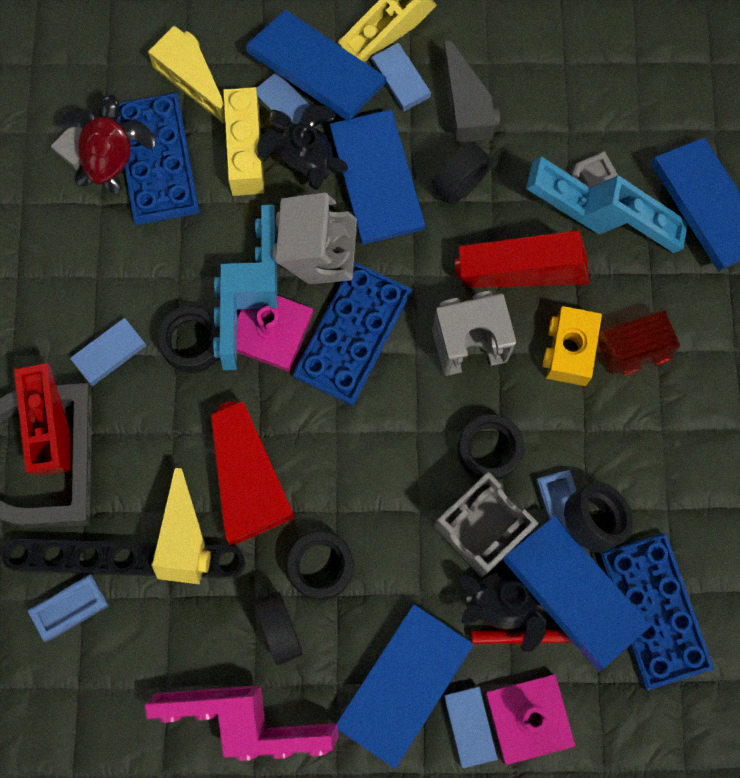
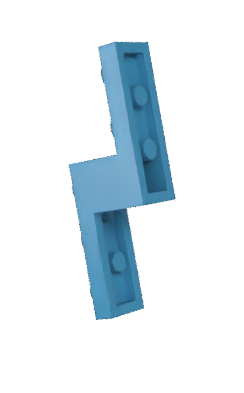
M542 156L532 162L526 189L600 235L628 223L673 253L683 250L688 225L687 221L619 175L589 188Z
M261 205V218L255 219L256 238H261L262 247H255L256 263L221 264V277H215L214 280L215 296L220 297V307H214L215 327H220V337H214L213 347L214 357L221 359L223 370H237V310L261 309L266 306L278 308L277 263L273 256V247L277 243L275 205Z

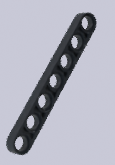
M13 539L2 548L1 560L8 569L24 573L156 577L154 569L150 565V557L156 551L157 543ZM205 545L206 551H210V565L207 573L202 572L201 578L233 579L242 574L246 561L238 548L229 545ZM17 546H24L28 551L27 560L21 565L16 566L12 564L10 560L11 551ZM52 547H59L63 551V560L57 566L51 567L47 565L45 561L46 552ZM88 548L96 549L99 556L98 562L92 567H83L80 563L81 553ZM124 549L131 550L134 555L131 566L125 569L118 568L115 564L116 554ZM226 553H235L239 557V566L233 572L223 571L219 563L221 557Z

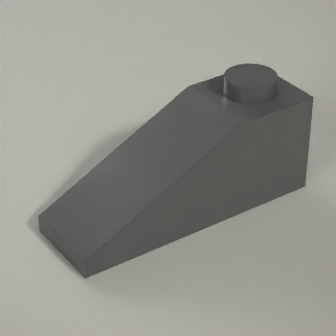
M445 41L443 64L454 142L492 139L495 127L500 126L498 107H493L491 94L453 42Z

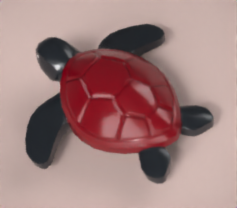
M110 94L100 104V117L96 118L87 109L78 108L66 113L60 121V126L63 129L72 127L83 128L78 139V155L84 170L77 176V185L87 186L92 182L95 184L105 183V187L109 192L118 194L121 191V183L116 176L129 161L131 154L130 139L140 142L148 149L155 147L156 140L152 131L139 121L134 120L119 124L117 119L120 116V104L116 96Z

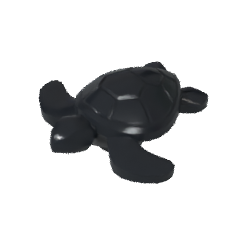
M317 105L310 106L305 109L298 124H293L290 116L282 111L272 110L270 112V125L275 131H267L259 139L256 146V155L260 161H266L270 154L277 150L284 163L297 173L308 177L310 187L315 190L320 188L323 180L327 179L331 172L337 175L345 173L348 169L345 161L333 158L332 147L328 138L321 131L315 129L318 124L335 120L336 113L331 108Z
M496 573L486 577L479 583L467 575L459 578L458 584L461 591L468 594L465 602L468 608L462 614V623L471 625L480 619L493 627L506 630L517 629L523 626L525 632L521 649L525 652H530L540 645L545 635L546 626L543 619L535 612L547 613V611L517 576L509 573Z

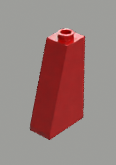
M580 230L459 246L460 258H455L457 278H461L467 288L590 284L587 251Z
M230 401L222 404L217 408L216 413L211 414L225 537L230 546H235L291 521L295 517L244 402L241 401L236 404V401Z

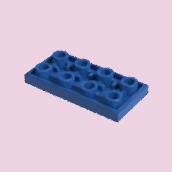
M287 10L283 11L247 44V53L325 106L331 108L347 121H350L386 83V76Z
M172 93L119 103L120 116L117 122L123 124L128 121H139L152 131L156 140L155 147L148 149L140 142L130 139L131 154L125 166L135 225L200 214L178 94Z
M392 109L352 118L350 121L344 120L331 123L330 132L337 157L348 165L347 171L342 173L353 215L357 218L356 226L361 244L365 245L425 230L426 225Z
M705 137L655 157L650 164L718 272L739 263L740 192Z
M354 262L353 279L342 281L301 358L293 378L353 407L411 296L412 289Z
M555 516L502 559L598 672L608 666L651 627L648 621Z
M660 534L599 553L598 555L605 574L651 625L630 645L644 690L654 689L714 670L667 534Z
M414 604L337 722L338 730L396 769L474 644Z

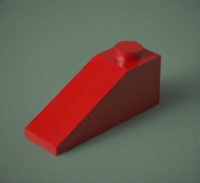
M44 363L14 369L26 473L47 476L73 471L72 435L50 364Z

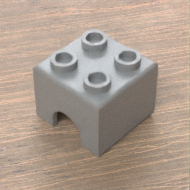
M327 193L282 198L280 211L276 214L278 237L277 243L273 247L275 262L309 285L350 281L353 279L357 218L348 211L329 212V205L336 204V201Z
M484 291L474 295L473 300L460 302V299L452 298L441 302L440 307L436 308L432 332L444 376L462 373L460 362H463V357L468 356L466 348L471 346L483 349L488 355L491 366L508 362L515 347L516 338L504 294L493 295L492 291Z
M489 471L442 514L434 525V528L482 578L539 524L526 509H519L507 498L501 489L502 485Z

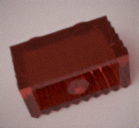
M665 310L603 330L598 337L599 345L611 374L615 375L622 372L624 377L641 371V365L653 362L654 366H658L671 361L673 354L680 348V342L675 335V330L672 328L670 318Z

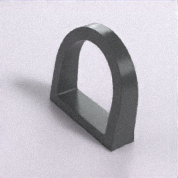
M88 383L56 385L62 406L74 407L72 504L70 506L18 508L0 501L1 521L25 528L91 526L92 390ZM16 391L0 398V424H2L9 417L19 413Z

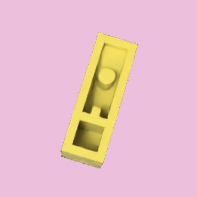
M379 0L338 43L342 48L363 62H366L372 56L415 28L437 4L433 0Z
M173 26L148 51L153 68L224 124L225 105L199 48V42L191 33L187 31L183 33L176 26Z
M175 468L152 567L157 579L200 584L202 572H208L211 555L210 551H206L183 471L180 468Z

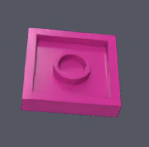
M278 296V308L266 306L261 309H241L237 319V353L290 372L314 314V309Z
M555 674L485 692L504 765L576 747Z

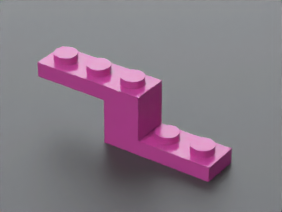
M261 685L156 693L145 704L147 719L160 718V722L164 723L180 720L184 716H195L196 720H207L216 717L218 714L223 757H236L238 761L252 760L258 755H271L272 758L282 759L290 757L293 753L307 752L309 756H322L329 753V751H333L339 738L337 723L266 728Z

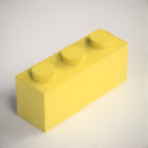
M256 87L224 89L228 176L232 196L265 194L263 162L256 155V146L261 138Z

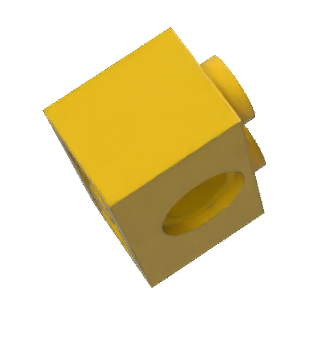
M562 306L557 317H551L548 336H553L552 347H546L543 358V367L548 368L546 379L586 386L589 383L593 374L602 318L601 313ZM571 340L575 342L578 346V351H568L564 347L563 341Z

